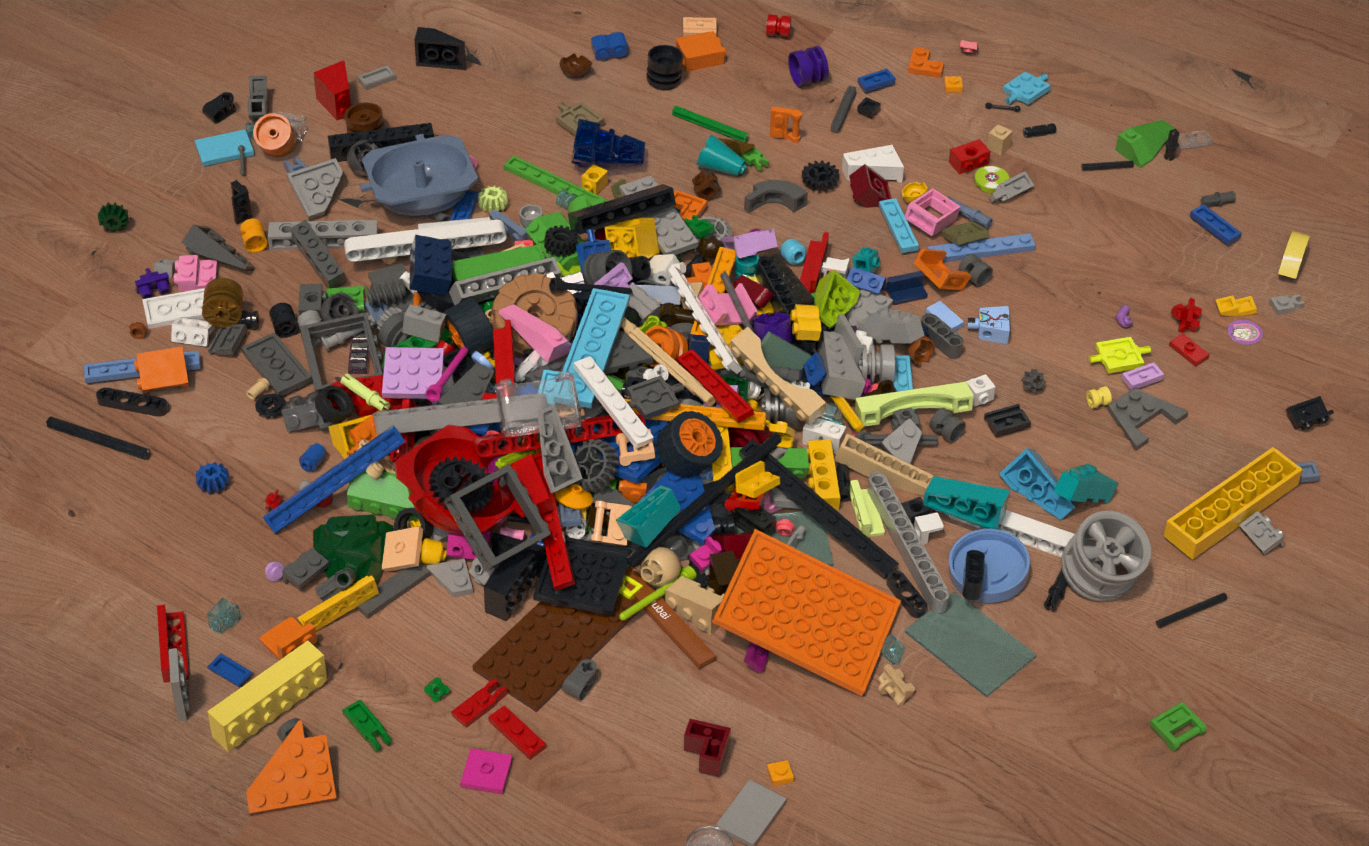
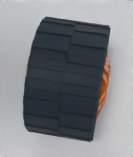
M470 297L443 312L446 314L445 325L450 334H453L452 340L456 347L460 349L466 347L468 349L467 354L471 359L475 351L483 355L487 351L489 352L494 349L492 325L475 299Z
M685 411L678 414L661 429L657 436L656 447L661 462L664 463L668 470L681 477L690 478L702 473L720 457L723 449V440L719 429L710 418L699 412Z

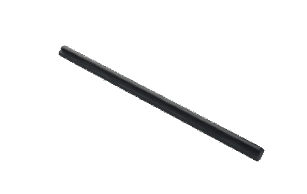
M773 433L675 516L647 548L640 546L627 557V564L631 567L638 565L652 550L658 548L733 484L736 473L757 463L782 441L781 435Z

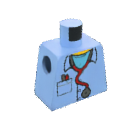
M1009 306L980 308L978 318H967V329H978V338L980 340L1008 344L1010 332Z

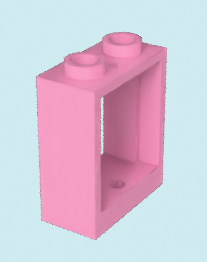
M932 188L908 205L904 218L930 236H934L956 221L961 206ZM930 206L943 214V216L938 219L926 211L925 208Z

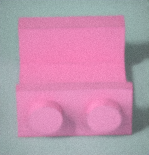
M739 283L735 291L749 320L752 321L758 311L743 284ZM713 284L706 285L699 295V299L716 326L743 324L729 294H718Z

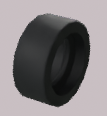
M331 385L325 387L316 396L315 407L322 418L336 424L343 422L352 413L353 402L345 390ZM327 398L334 400L339 405L341 411L334 409L329 404Z
M415 507L405 508L398 513L394 522V531L407 529L409 517L416 515L423 529L422 541L425 538L430 539L434 526L421 516Z

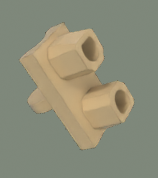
M888 664L884 666V671L878 678L880 682L878 691L882 695L888 693L896 704L901 706L906 698L913 695L915 687L912 683L905 684L903 672L900 669H893Z

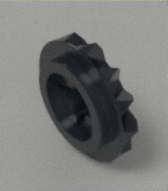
M266 394L256 401L255 408L259 416H265L266 419L269 416H273L275 419L276 415H282L281 410L286 405V401L278 394ZM274 403V407L268 409Z

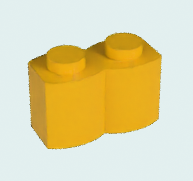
M795 304V308L791 310L790 320L794 321L792 333L795 334L797 340L819 341L821 321L819 319L818 306Z

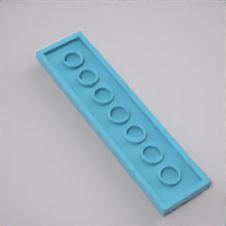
M593 288L553 395V401L592 408L595 395L574 370V362L591 356L604 373L628 307L630 295Z

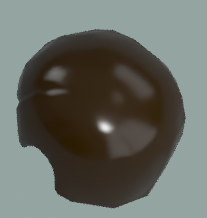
M714 236L710 239L702 237L698 242L699 255L706 262H715L719 247L726 248L725 244Z

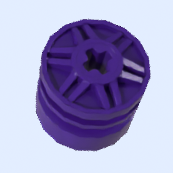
M820 46L810 47L805 51L798 50L789 53L788 66L790 75L798 87L810 84L811 81L815 83L828 78V62Z

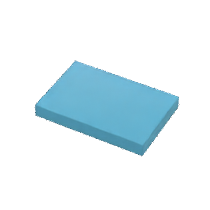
M246 129L194 140L203 167L240 159L239 145L245 147L243 151L244 158L254 156V150Z

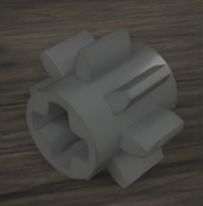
M1031 369V372L1025 371V375L1021 379L1024 384L1023 389H1029L1032 393H1035L1036 389L1043 390L1042 386L1046 383L1043 378L1044 373L1038 372L1037 369Z

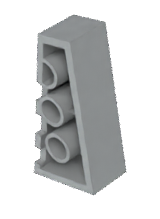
M823 331L817 346V353L822 356L826 369V375L821 381L822 393L856 400V398L861 397L866 382L842 335L836 332Z

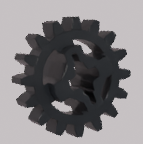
M821 160L820 163L814 161V164L809 162L808 166H804L801 178L802 183H806V187L811 186V190L817 189L820 192L821 189L827 191V188L833 189V186H837L840 174L839 169H836V165L830 166V162L824 163Z

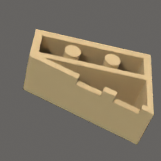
M683 576L665 590V602L672 609L679 612L686 620H690L697 625L700 630L712 635L720 628V626L712 623V620L724 594L721 596L715 594L712 588L703 589L700 583Z

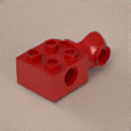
M383 375L356 378V380L370 390L378 392L382 398ZM341 382L331 384L342 388L348 393L353 405H355L359 418L372 415L378 411L373 405L369 406L366 400L345 385H342ZM383 398L390 403L389 410L393 409L394 405L401 404V398ZM330 399L333 408L340 409L339 405Z

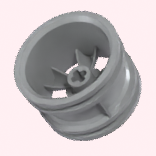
M1115 511L1096 512L1082 522L1075 535L1063 550L1061 567L1064 577L1077 593L1087 599L1098 602L1117 600L1129 591L1136 579L1147 568L1151 558L1150 541L1143 528L1129 516ZM1094 538L1098 542L1096 547L1083 545V540ZM1098 557L1099 561L1103 563L1101 570L1096 568L1090 561ZM1121 562L1128 570V574L1117 575L1115 564Z

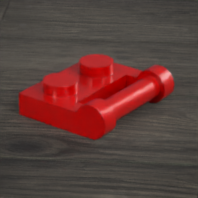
M735 485L733 494L727 498L724 506L730 511L735 508H746L747 510L760 509L769 490L756 498H752L736 492Z

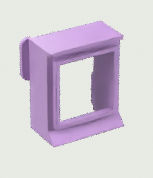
M765 229L732 237H721L726 248L735 250L738 258L755 255L758 251L778 247L774 229Z

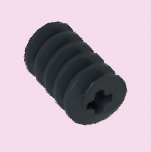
M645 256L629 257L632 264L633 279L631 280L648 278L651 273L648 258Z

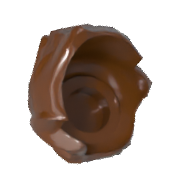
M574 53L567 58H561L559 64L561 70L567 76L580 78L588 74L592 62L582 55L577 58Z

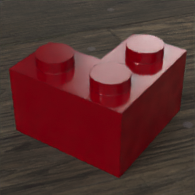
M689 719L684 734V750L700 754L699 772L720 776L730 745L731 728Z

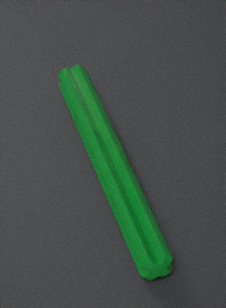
M675 106L672 109V115L741 142H747L749 134L687 109Z

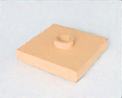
M421 527L386 533L382 562L383 571L388 572L419 566L423 535Z

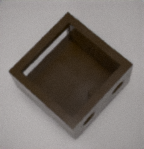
M734 551L709 554L708 581L711 588L714 589V593L720 596L725 594L740 562L739 558H735Z

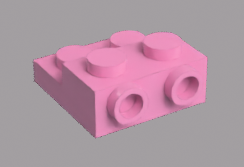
M198 255L179 256V261H175V270L178 273H174V284H178L179 292L205 288L208 282L217 279V260H198Z

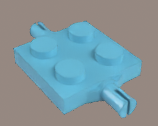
M1027 72L1020 74L1003 86V92L1010 95L1005 99V102L1008 105L1014 101H1022L1027 105L1031 104L1051 90V85L1045 82L1048 79V75L1043 73L1041 76L1035 77Z

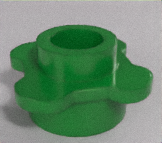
M435 677L424 687V692L432 697V701L438 702L441 696L449 692V687L442 683L441 678Z

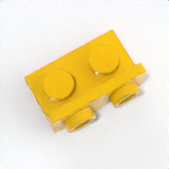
M759 461L736 473V492L756 498L780 484V477L770 472H765L764 462Z

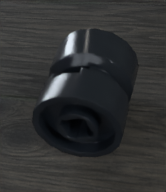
M278 303L270 309L269 316L277 336L287 338L298 331V323L290 304Z

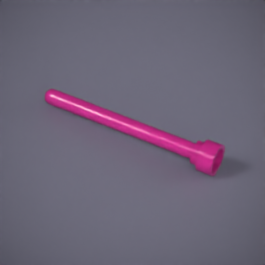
M466 347L461 348L437 383L428 387L425 392L428 400L436 402L443 394V386L468 353Z

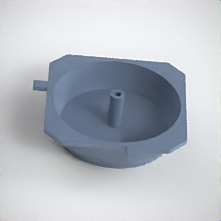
M423 134L415 135L417 141L374 149L362 158L370 183L360 185L361 191L372 190L377 202L382 203L388 210L402 215L422 216L444 211L457 204L465 195L466 190H469L478 181V176L462 139L450 135L427 139L424 138Z

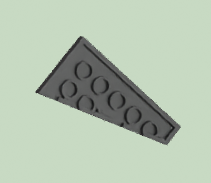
M619 329L604 374L618 372L619 368L627 366L635 368L639 363L646 362V364L653 363V357ZM569 353L526 374V380L539 390L544 369L562 372Z

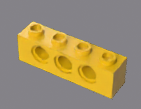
M831 440L808 441L809 470L807 475H810L808 487L835 510L839 511L840 493Z

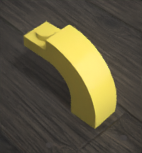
M1292 231L1278 274L1294 279L1297 278L1305 251L1309 245V235Z

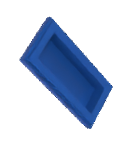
M221 653L207 666L208 669L238 687L253 674L252 671Z

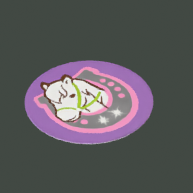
M1236 320L1228 326L1229 336L1241 344L1257 343L1263 336L1262 329L1256 323L1249 320Z

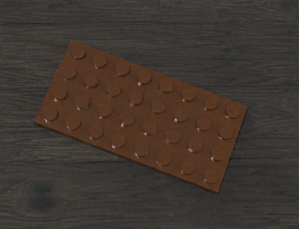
M620 594L613 616L539 602L472 665L473 671L488 681L496 679L499 681V688L506 687L509 695L533 711L538 712L562 688L564 680L582 660H591L640 612L638 611L624 621L619 618L620 613L637 602Z

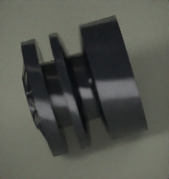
M658 45L651 48L648 52L646 78L648 83L661 89H670L678 86L682 78L683 53L678 48L670 45Z

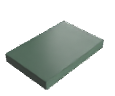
M770 331L761 341L763 356L769 367L804 368L803 365L811 357L808 352Z

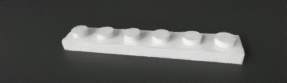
M591 356L574 362V370L633 446L638 449L652 443L654 438Z

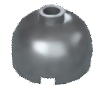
M368 140L358 141L349 149L347 154L349 168L360 176H367L362 158L371 150L378 149L374 143H368Z
M340 292L331 295L323 302L321 317L323 321L359 314V309L355 307L352 297Z

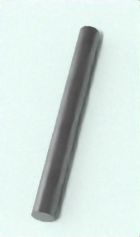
M722 273L720 277L744 327H749L754 332L727 273Z

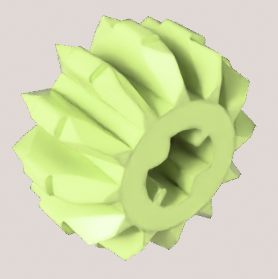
M495 185L493 187L487 186V189L482 188L478 195L480 209H483L484 212H491L493 210L504 211L508 204L507 193L502 187L497 188Z

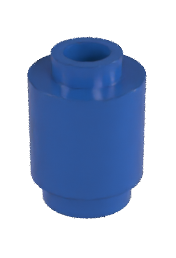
M318 443L310 445L299 458L302 469L314 471L325 459L326 449Z

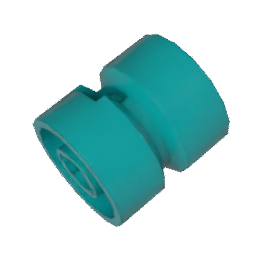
M758 254L742 258L736 256V280L741 274L746 277L754 276L759 259Z

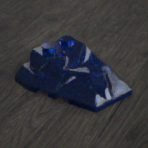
M578 119L573 144L572 164L586 167L592 165L605 167L614 164L616 166H637L643 164L645 142L626 134L620 137L615 135V130L611 128L608 132L600 129L601 124Z

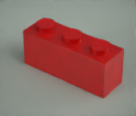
M532 454L510 464L512 469L517 472L522 486L527 489L532 503L538 507L540 516L556 509L541 469Z

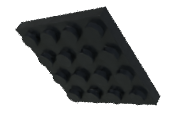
M565 537L575 584L556 591L553 587L546 557L533 594V600L613 616L629 567L627 557L633 553V550Z

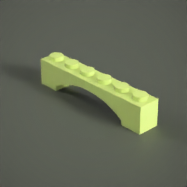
M966 381L856 398L855 413L865 427L878 425L882 419L892 415L894 411L910 407L912 409L946 408L953 411V413L972 411L973 394Z

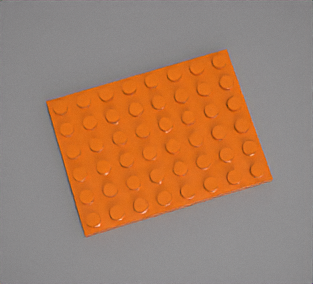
M755 529L712 623L862 696L901 600Z

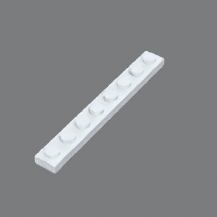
M673 266L669 269L672 275L671 281L675 286L679 287V294L684 299L686 298L685 304L690 310L694 311L692 313L693 317L698 322H701L700 328L705 334L709 335L707 339L716 347L714 349L716 354L723 358L722 364L728 371L731 369L738 374L743 370L731 353L729 346L685 275Z

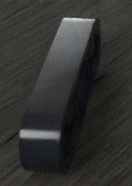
M899 570L890 571L887 574V587L897 599L901 600L900 603L910 616L914 618L924 617L927 611L926 601L904 573ZM904 591H908L912 595L910 597H905L901 593Z

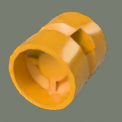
M258 219L244 221L240 226V232L245 249L251 253L264 250L267 246V238L262 222Z

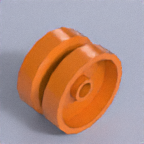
M270 113L260 117L255 123L253 129L254 139L267 155L281 157L288 154L294 148L296 132L284 116Z
M654 326L645 332L651 340L676 362L677 357L688 352L687 340L678 331L663 326ZM653 359V363L647 365L655 367L660 364Z

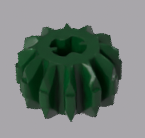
M109 202L106 206L102 205L98 212L99 225L103 226L104 230L110 229L111 232L113 230L119 232L121 229H125L127 222H129L128 209H123V204L118 206L116 202L113 205Z

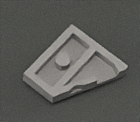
M909 418L880 444L888 454L910 464L922 432Z
M465 559L426 566L430 570V575L432 574L437 579V583L441 587L446 588L453 598L473 594Z

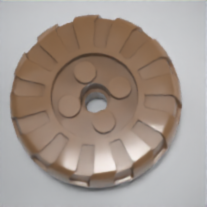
M545 274L519 275L514 277L508 284L505 283L498 291L491 310L492 328H505V319L498 312L500 309L514 304L556 328L571 342L578 323L575 298L568 290L561 291V293H552L549 289L551 278ZM512 327L514 356L525 358L523 351L533 348Z

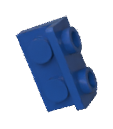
M851 267L846 279L856 288L875 294H880L881 290L885 291L887 287L886 277L855 267Z

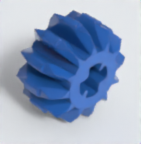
M216 461L213 464L207 462L206 466L200 465V469L196 471V484L202 492L207 491L209 495L212 492L218 494L219 490H225L226 485H229V472L223 466V463L217 465Z

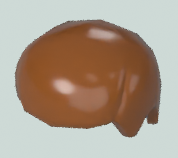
M923 336L909 344L908 356H910V359L915 364L921 366V362H929L935 345L932 339Z

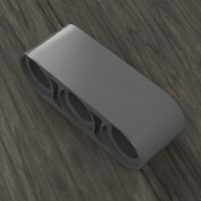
M931 313L923 315L921 324L928 328L926 332L929 333V338L932 339L935 347L950 359L960 358L963 349V338L936 315Z

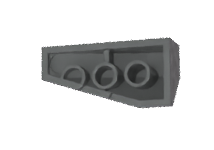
M192 225L181 242L187 246L186 250L192 254L197 253L247 270L255 268L244 256L234 253L235 248L224 243L226 240L208 226Z

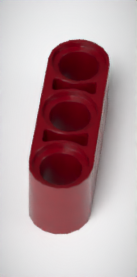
M742 274L732 284L735 289L739 283H742L754 306L759 310H762L774 297L766 287Z

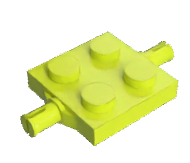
M1131 337L1097 342L1095 348L1098 355L1089 356L1090 364L1102 362L1108 374L1133 370L1144 366L1141 355L1151 353V348L1149 345L1138 347Z

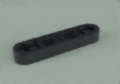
M101 388L96 392L97 402L100 406L157 417L164 416L169 411L167 400L164 398L112 388ZM120 399H128L126 402H119ZM139 402H146L143 406L137 405Z

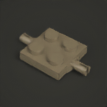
M563 102L559 103L558 108L563 112L556 116L558 124L577 138L589 132L594 133L597 137L601 136L602 130L597 128L604 124V118L583 102L574 106H567Z

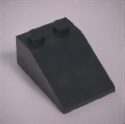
M417 28L414 39L416 66L466 70L464 41L435 28Z

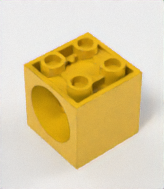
M632 218L605 227L606 240H609L611 250H621L628 257L645 256L650 258L659 253L654 218Z

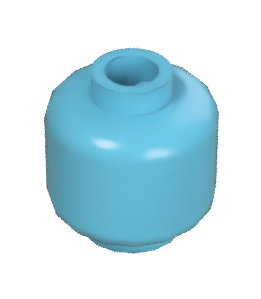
M796 239L785 241L780 248L781 257L791 265L802 263L807 254L806 248Z

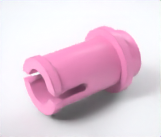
M505 526L501 527L500 534L524 541L525 530L511 529Z

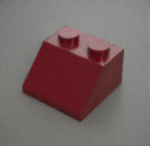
M866 164L849 175L853 199L857 204H861L865 208L879 207V201L892 199L888 181Z

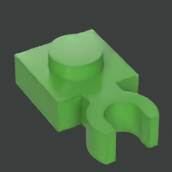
M755 147L743 154L738 153L746 161V164L749 166L754 164L758 171L762 170V165L766 167L769 165L768 159L764 158L763 153Z

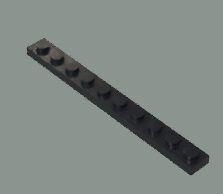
M752 439L739 450L738 455L744 459L759 444ZM768 453L760 460L765 464V472H770L780 477V484L776 487L883 579L887 578V574L898 567L899 563L771 454Z

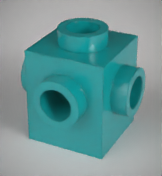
M864 247L852 256L853 267L873 273L880 266L878 250Z

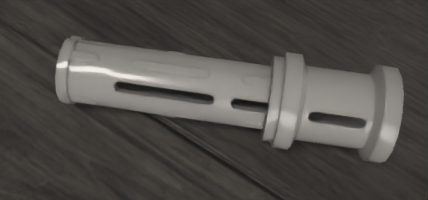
M369 315L368 320L372 319L373 326H376L374 318L372 317V315ZM359 328L319 338L324 349L328 352L329 348L338 344H344L346 339L363 332L364 329Z

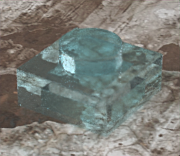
M893 635L886 636L880 652L894 665L900 662L905 647Z

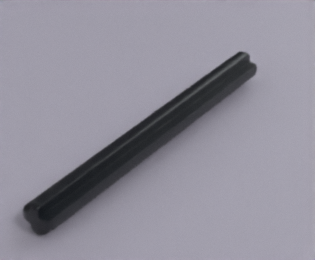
M52 416L46 421L49 428L145 460L151 454L148 448Z

